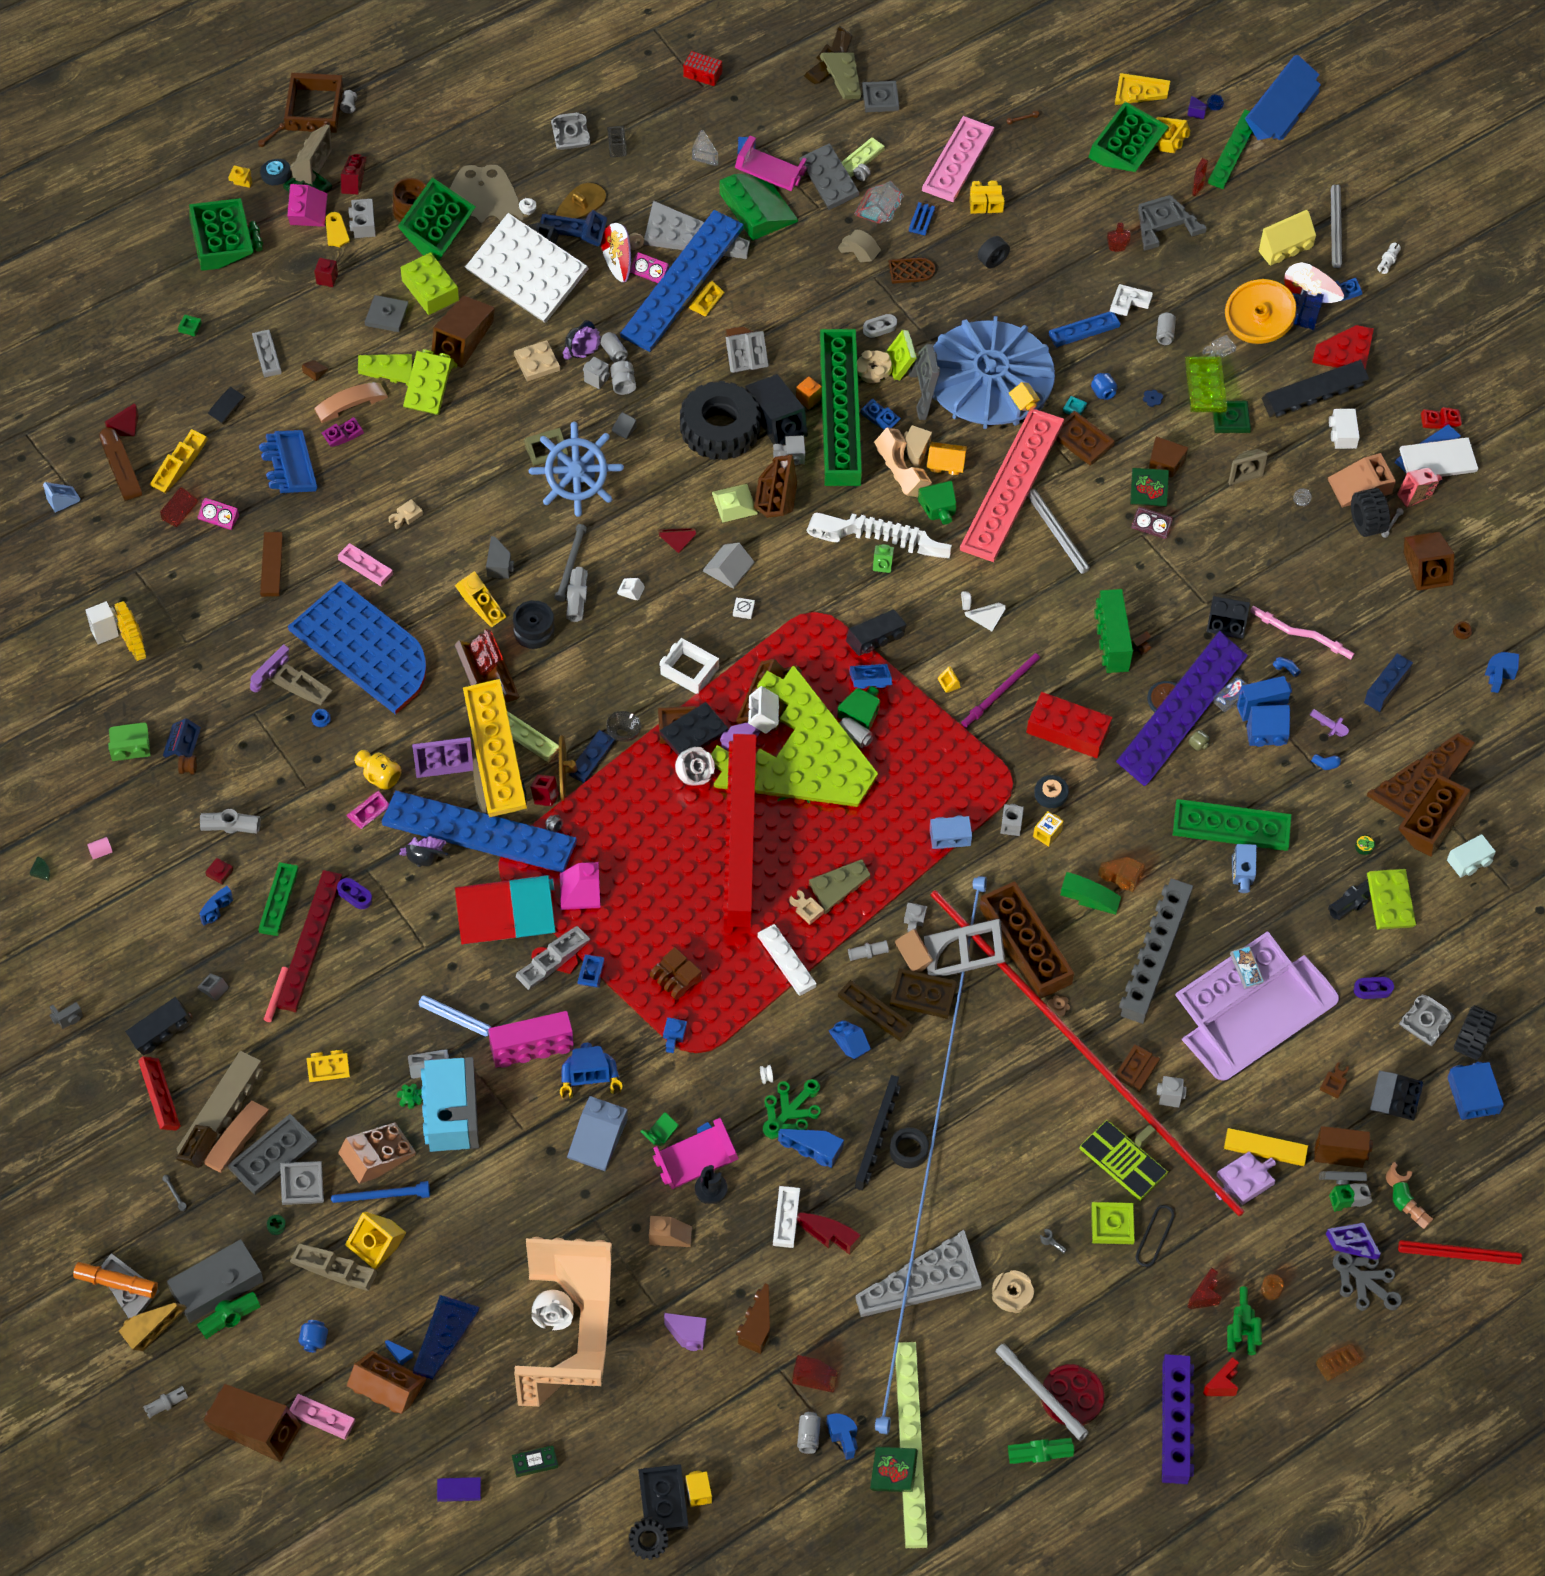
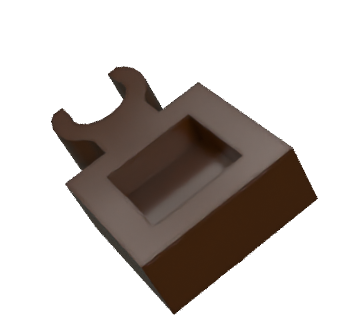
M1340 1062L1336 1064L1334 1073L1328 1072L1320 1087V1091L1337 1099L1347 1082V1079L1343 1077L1347 1075L1349 1066L1344 1071L1339 1070Z

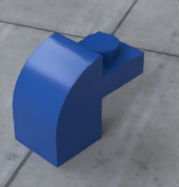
M1501 652L1491 657L1485 671V675L1489 676L1488 684H1491V692H1499L1502 678L1515 680L1518 671L1519 654Z

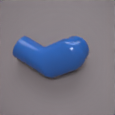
M1278 657L1273 662V666L1276 669L1281 670L1282 667H1285L1294 677L1301 673V670L1292 660Z
M1315 754L1311 762L1324 770H1331L1339 767L1341 759L1338 756L1323 758Z

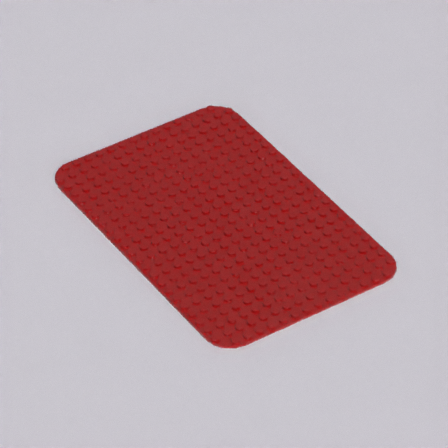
M811 612L799 614L792 618L704 687L699 693L680 706H696L697 708L706 702L729 730L731 726L739 725L736 719L760 662L775 659L783 668L798 666L802 670V677L837 722L840 723L842 720L837 718L838 706L857 689V687H854L850 676V666L887 664L892 677V685H887L883 688L872 686L879 691L877 698L880 699V708L870 729L873 739L867 747L861 748L856 745L878 773L877 779L858 807L811 800L810 803H807V800L796 798L778 801V798H782L781 796L755 793L751 927H727V919H724L728 789L714 787V783L722 771L715 768L714 773L709 778V782L703 785L683 783L675 769L678 755L667 743L660 744L659 724L569 794L565 801L559 802L530 825L547 830L546 820L551 815L560 816L563 820V825L557 833L576 837L577 839L565 870L578 863L598 862L600 908L561 910L560 873L562 872L500 856L498 868L501 881L549 875V879H553L554 890L551 891L555 933L553 934L559 938L578 926L590 938V941L576 955L582 961L585 955L604 957L601 979L663 1037L667 1017L687 1021L683 1042L677 1041L675 1046L681 1051L702 1053L712 1051L725 1044L792 987L758 938V932L775 924L807 971H811L956 848L932 849L930 836L931 819L937 817L969 816L971 833H973L1001 810L1011 797L1013 780L1011 772L1004 762L875 650L858 656L846 642L849 628L832 615ZM780 722L777 731H771L766 734L760 732L756 738V753L759 749H762L777 757L794 729ZM721 737L705 746L703 750L712 754L717 745L722 748ZM861 859L870 873L868 881L854 892L849 893L842 902L834 905L826 915L824 913L810 925L796 912L798 907L790 904L791 896L796 900L800 899L797 896L798 890L804 893L806 900L811 897L819 904L809 885V880ZM674 947L687 958V961H691L702 972V981L697 985L694 984L679 999H674L671 996L672 991L667 992L664 990L665 985L660 986L657 983L658 979L654 980L650 977V972L654 966L660 963L663 957Z

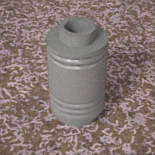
M1168 312L1158 317L1156 339L1162 345H1169L1174 340L1176 317Z
M605 333L601 337V345L614 363L625 361L628 352L614 333Z
M845 717L839 723L851 740L859 747H867L872 742V732L852 718Z
M805 1412L804 1415L800 1416L797 1447L800 1452L806 1454L815 1453L819 1446L821 1418L814 1412Z

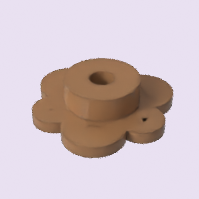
M1055 995L1053 999L1047 1002V1006L1058 1016H1064L1066 1011L1070 1009L1066 997Z

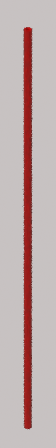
M936 890L931 893V897L961 928L970 926ZM979 934L970 936L989 957L995 956V951ZM1006 962L998 963L997 965L1218 1196L1239 1217L1242 1216L1245 1211L1012 968Z

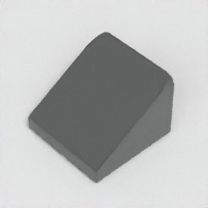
M622 412L614 424L612 432L627 440L637 428L636 419Z
M209 974L198 986L200 991L216 1001L229 988L222 977L214 974Z

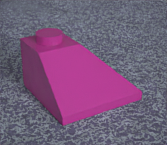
M598 862L578 863L560 873L561 910L600 908Z

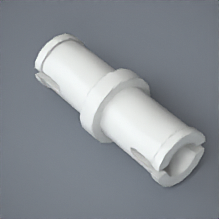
M1392 243L1388 251L1383 254L1382 261L1378 265L1379 272L1384 268L1382 273L1386 274L1390 266L1395 263L1396 256L1401 250L1399 244L1395 249L1394 247L1397 243Z

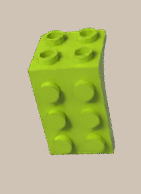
M429 350L417 351L403 407L439 415L449 373L452 368H457L454 359L443 353H440L438 356Z

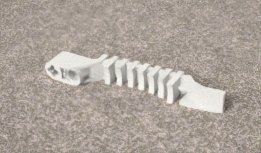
M814 513L807 528V532L811 536L831 542H838L840 538L855 533L856 538L860 539L862 532L866 531L865 538L869 539L872 532L875 533V539L878 540L881 534H883V541L887 542L889 537L892 536V544H897L900 538L901 548H905L909 540V553H913L916 542H918L919 549L917 553L941 558H950L952 545L933 541L927 536L925 531H920L917 527L911 529L908 525L903 527L899 523L896 525L890 521L885 523L882 519L876 521L873 517L867 519L864 515L856 519L857 515L852 514L849 520H843L821 513Z

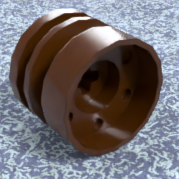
M406 178L395 184L393 188V215L399 222L402 221L426 187L423 181L416 178Z

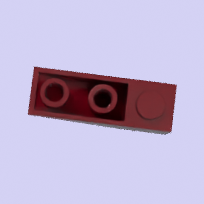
M361 154L349 155L341 173L342 194H359L363 181L366 156Z

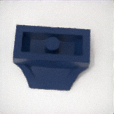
M592 210L584 222L581 233L582 240L601 247L607 217Z

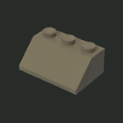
M326 124L313 131L309 138L305 140L302 150H299L295 162H292L290 168L293 178H296L297 181L301 182L304 180L305 183L312 185V182L316 179L312 169L319 174L332 151L330 125Z

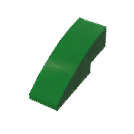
M1066 872L1060 896L1078 900V905L1116 915L1121 896L1092 880Z

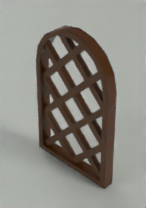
M926 258L889 260L892 284L923 282L931 279L935 274L934 263ZM914 262L919 264L917 268L912 266ZM927 262L930 264V266L927 267L924 264ZM902 263H904L905 265H907V267H906L905 269H903L902 267H900V265H901ZM910 267L914 271L912 273H909L906 270ZM920 267H923V268H925L926 270H925L924 272H921V271L918 270V269H919ZM897 268L901 270L899 274L894 272ZM928 271L932 273L930 276L926 275ZM918 272L921 275L917 278L913 274ZM903 273H906L909 276L907 278H904L901 275Z

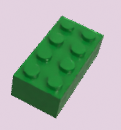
M1122 589L1100 590L1099 598H1096L1094 618L1095 620L1098 619L1097 635L1101 636L1099 648L1100 651L1103 650L1104 654L1102 655V666H1106L1107 673L1129 672L1133 649Z

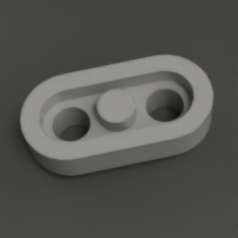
M885 314L867 320L863 325V333L870 338L890 333L896 329L897 319L891 314Z

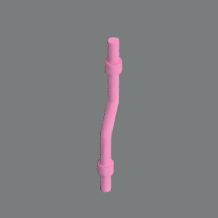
M1255 606L1250 610L1252 614L1261 618L1264 623L1272 624L1287 634L1313 638L1331 648L1332 652L1340 653L1350 660L1355 655V653L1342 647L1343 644L1338 641L1334 642L1316 631L1290 627L1274 618L1273 614L1268 611L1264 612Z

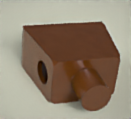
M1156 436L1149 469L1169 470L1168 477H1173L1186 460L1188 447Z

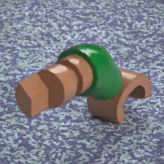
M1393 1162L1386 1173V1180L1393 1187V1203L1401 1212L1404 1211L1407 1215L1410 1213L1411 1218L1425 1229L1433 1218L1421 1206L1418 1208L1416 1206L1417 1203L1413 1200L1414 1197L1411 1195L1407 1184L1412 1176V1172L1408 1171L1405 1176L1397 1174L1395 1169L1398 1165L1396 1162Z

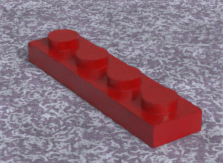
M143 1056L138 1062L159 1128L176 1131L181 1126L159 1058Z

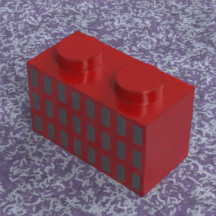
M693 51L690 52L683 65V77L711 86L716 85L722 74L721 60Z

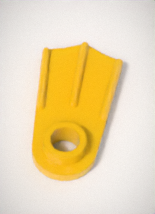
M337 212L329 213L326 216L328 246L340 248L342 245L350 242L341 215Z

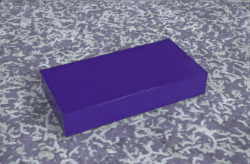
M481 1478L437 1479V1501H481Z

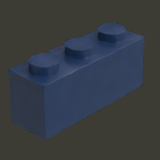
M1397 653L1368 689L1364 703L1381 712L1409 676L1413 662Z

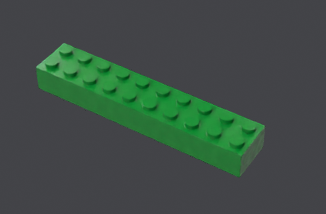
M820 329L824 486H861L856 329Z

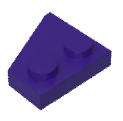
M1364 1223L1331 1228L1326 1232V1236L1335 1251L1375 1260L1379 1259L1381 1255Z

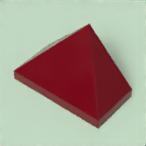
M132 404L105 421V426L114 428L119 436L135 437L139 418L136 404Z
M695 528L658 529L659 536L678 553L696 535Z

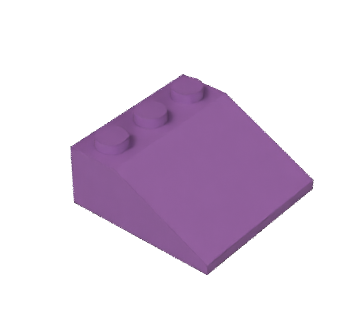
M470 737L412 744L417 778L473 771Z

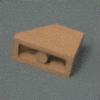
M650 1216L649 1245L691 1247L692 1226L672 1217Z

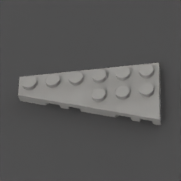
M653 201L644 245L684 250L704 222ZM737 237L723 256L747 259L750 241Z
M964 1230L952 1239L944 1241L942 1245L934 1250H929L913 1260L905 1307L981 1289L980 1278ZM910 1263L906 1264L904 1268L896 1273L893 1272L888 1275L883 1281L873 1284L856 1295L855 1299L861 1317L902 1308Z

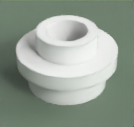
M525 198L520 201L519 209L523 214L530 215L536 209V202L533 199Z

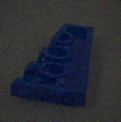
M440 1295L415 1363L413 1374L433 1380L479 1312L480 1307Z

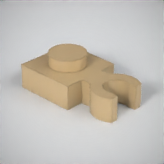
M411 499L397 508L398 514L389 516V522L397 521L394 524L395 528L399 529L402 527L403 522L406 521L410 524L421 517L423 511Z
M797 891V896L800 899L796 900L792 896L790 897V904L798 907L796 912L809 925L824 914V909L813 898L810 897L806 900L802 891Z

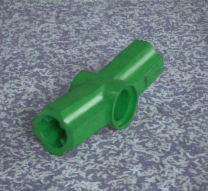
M254 1292L233 1302L223 1300L216 1306L215 1312L199 1322L197 1326L203 1336L208 1339L225 1326L228 1328L236 1326L240 1322L241 1317L261 1308L260 1303Z
M1071 1438L1050 1441L1049 1439L1030 1441V1443L1008 1445L1010 1464L1030 1461L1032 1463L1045 1462L1056 1458L1073 1457L1074 1445Z

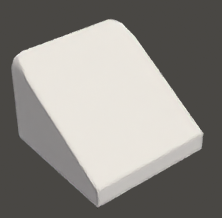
M639 578L623 579L617 593L633 600H639L645 586Z

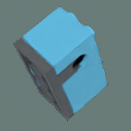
M473 1057L424 1061L425 1068H421L423 1131L425 1144H429L430 1152L470 1149V1147L471 1149L479 1148L476 1079Z

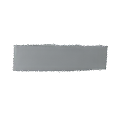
M578 926L574 927L550 943L545 951L534 957L529 965L518 971L516 978L530 990L574 956L590 941V938Z

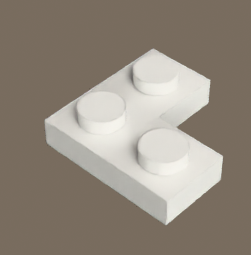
M1119 284L1110 312L1127 316L1131 305L1148 309L1153 293Z

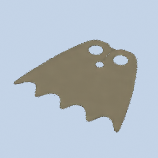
M467 165L462 167L457 173L450 189L476 206L471 216L476 217L480 223H483L488 216H495L501 222L508 213L516 215L520 220L524 219L522 211L519 209V201L515 190L500 166L486 165L485 167H477L475 165ZM493 169L498 174L496 177L490 178L487 176V171ZM468 170H473L476 172V176L467 178L465 173ZM483 181L484 185L480 186L478 183Z

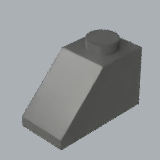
M491 536L486 563L487 577L509 579L510 572L514 570V561H511V553L495 536Z

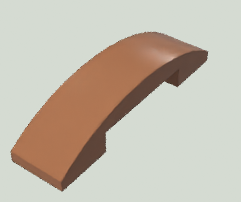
M366 383L340 391L321 402L314 409L321 423L337 418L340 411L366 401H370L373 404L388 398V395L381 383Z

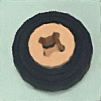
M1047 775L1037 781L1034 794L1037 802L1043 807L1057 808L1066 802L1069 790L1067 783L1061 777Z

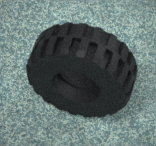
M719 381L716 383L708 382L704 386L700 385L695 391H691L682 403V409L680 410V432L682 438L692 451L698 452V455L702 457L706 456L712 460H728V458L739 457L741 453L744 454L750 450V446H754L760 435L761 413L759 403L751 393H748L747 389L742 386L739 387L735 383ZM714 415H726L735 421L727 426H714L705 420Z

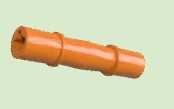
M78 1262L73 1272L75 1279L87 1281L94 1285L101 1284L110 1288L129 1291L132 1295L137 1294L153 1299L158 1289L157 1282L139 1278L138 1276L132 1277L119 1272L105 1270L101 1266L96 1267Z

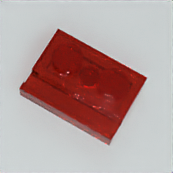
M485 629L483 634H480L469 644L480 675H488L498 665L497 663L503 660L491 630Z

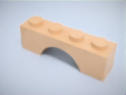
M887 427L874 441L878 448L877 451L885 459V463L893 472L895 480L901 485L903 493L907 496L918 497L919 488L927 487L932 482L924 469L907 468L904 462V449L907 442L898 429Z

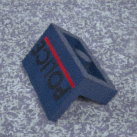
M187 718L174 723L163 757L166 758L173 754L191 757L201 727Z

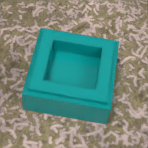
M1070 396L1063 408V412L1070 415L1073 411H1076L1081 415L1087 406V402Z

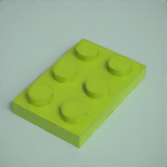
M1406 869L1368 872L1367 877L1377 930L1416 926Z

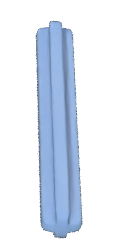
M425 995L421 997L419 1001L421 1007L483 1036L489 1035L488 1029L491 1028L490 1025Z

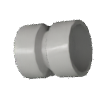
M618 361L612 364L610 371L613 378L614 392L620 395L632 393L636 389L632 363Z

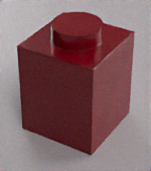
M319 257L314 270L317 285L334 287L338 276L337 262L335 260Z
M537 775L530 786L535 805L553 806L559 796L555 776Z

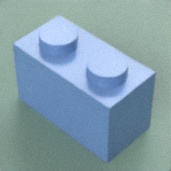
M969 816L937 817L931 819L930 836L932 849L971 846L972 833Z

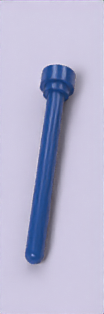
M423 1181L414 1187L332 1195L331 1201L339 1203L407 1195L428 1198L430 1197L429 1181Z

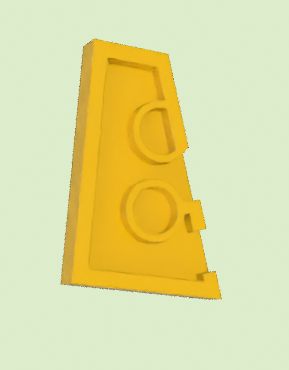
M1120 73L1115 105H1120L1124 102L1136 103L1167 99L1170 81Z

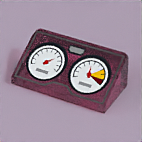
M1138 507L1131 528L1166 539L1173 518Z

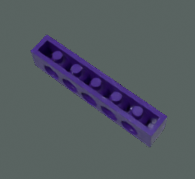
M1165 1354L1163 1359L1162 1483L1188 1484L1190 1477L1194 1475V1464H1190V1457H1193L1194 1444H1190V1436L1194 1434V1424L1190 1423V1416L1194 1414V1404L1190 1403V1396L1194 1394V1384L1190 1383V1376L1193 1377L1194 1364H1190V1356ZM1179 1376L1183 1381L1177 1382L1173 1377ZM1179 1396L1183 1401L1177 1402L1173 1397ZM1179 1416L1183 1421L1177 1422L1173 1417ZM1179 1436L1183 1439V1442H1177L1173 1437ZM1173 1457H1181L1183 1462H1176Z

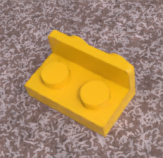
M343 1050L331 1051V1055L323 1056V1052L312 1053L311 1058H307L309 1082L350 1077L348 1053H343Z

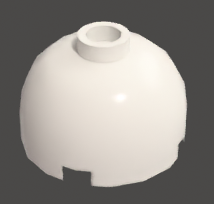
M692 747L681 752L678 756L675 769L683 783L703 785L709 782V778L715 770L714 760L709 752L703 750L704 748Z
M547 1290L537 1296L532 1306V1319L535 1324L544 1329L546 1326H554L552 1330H560L568 1327L572 1322L574 1315L573 1303L567 1294L558 1290Z

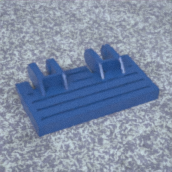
M275 431L274 434H266L267 442L261 443L259 449L263 452L261 457L264 461L273 462L274 471H269L266 474L267 479L272 480L268 483L270 489H280V493L316 491L317 484L303 431Z

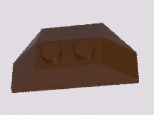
M793 455L775 457L758 479L754 508L767 518L784 516L793 512L797 489V476Z

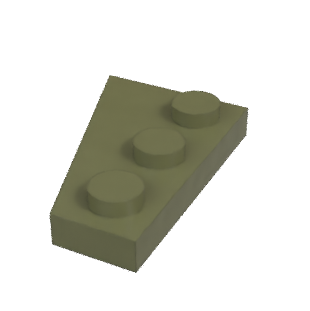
M821 53L820 58L822 62H825L829 74L833 76L835 85L843 99H860L861 91L854 53Z
M861 859L809 880V885L826 915L834 905L842 902L844 897L868 881L870 873Z

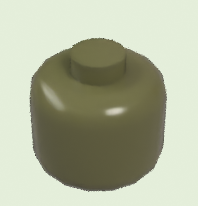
M1197 730L1190 737L1189 744L1197 751L1206 750L1210 745L1208 743L1210 737L1202 730Z

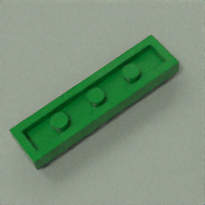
M279 862L259 925V933L279 936L298 874V865Z

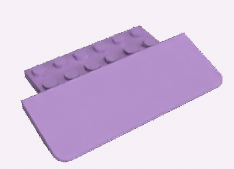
M1268 931L1245 946H1250L1264 980L1263 984L1244 989L1230 956L1175 994L1199 1026L1183 1037L1182 1041L1218 1080H1228L1331 1009L1338 1002L1337 992L1307 957L1303 955L1291 963Z

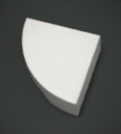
M964 591L961 593L963 610H970L971 594Z

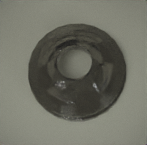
M617 711L608 717L606 729L613 739L629 742L639 735L641 723L634 714L627 711ZM620 729L625 730L627 735H619L617 731Z

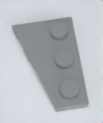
M110 1254L101 1265L102 1269L143 1278L113 1254ZM110 1288L128 1319L141 1314L153 1300L152 1298L137 1294L132 1295L129 1291Z

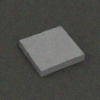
M322 1161L280 1163L282 1205L324 1202Z

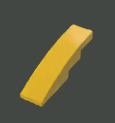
M191 429L184 442H179L172 455H167L151 481L150 486L166 494L186 472L204 447L208 438Z

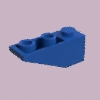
M780 1129L778 1132V1141L784 1147H791L802 1156H809L815 1159L822 1166L832 1168L843 1150L844 1140L827 1131Z

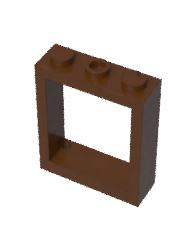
M291 73L284 115L285 129L313 132L327 124L330 125L331 133H337L344 87L342 75ZM297 90L336 91L332 118L293 117Z

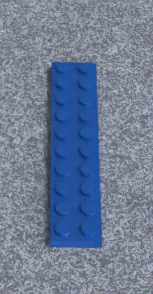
M713 210L620 333L621 338L651 352L744 229V224Z
M396 790L382 819V825L425 837L431 836L436 839L445 840L447 843L558 872L565 871L577 843L576 837L496 816L489 817L488 814Z

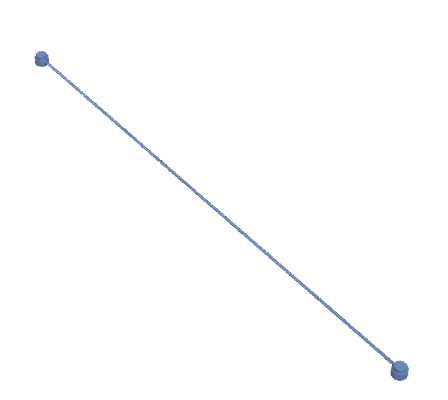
M978 876V878L973 880V889L977 891L971 925L974 924L979 892L986 891L987 878L983 876ZM970 936L968 937V945H969V946H970V940H971V937H970ZM965 971L961 974L884 1409L881 1418H876L875 1431H879L880 1434H889L891 1419L890 1417H885Z

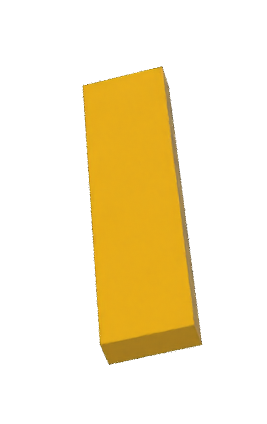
M1230 1128L1227 1130L1224 1145L1226 1150L1245 1154L1250 1151L1254 1156L1268 1159L1273 1158V1160L1300 1166L1305 1165L1308 1145Z

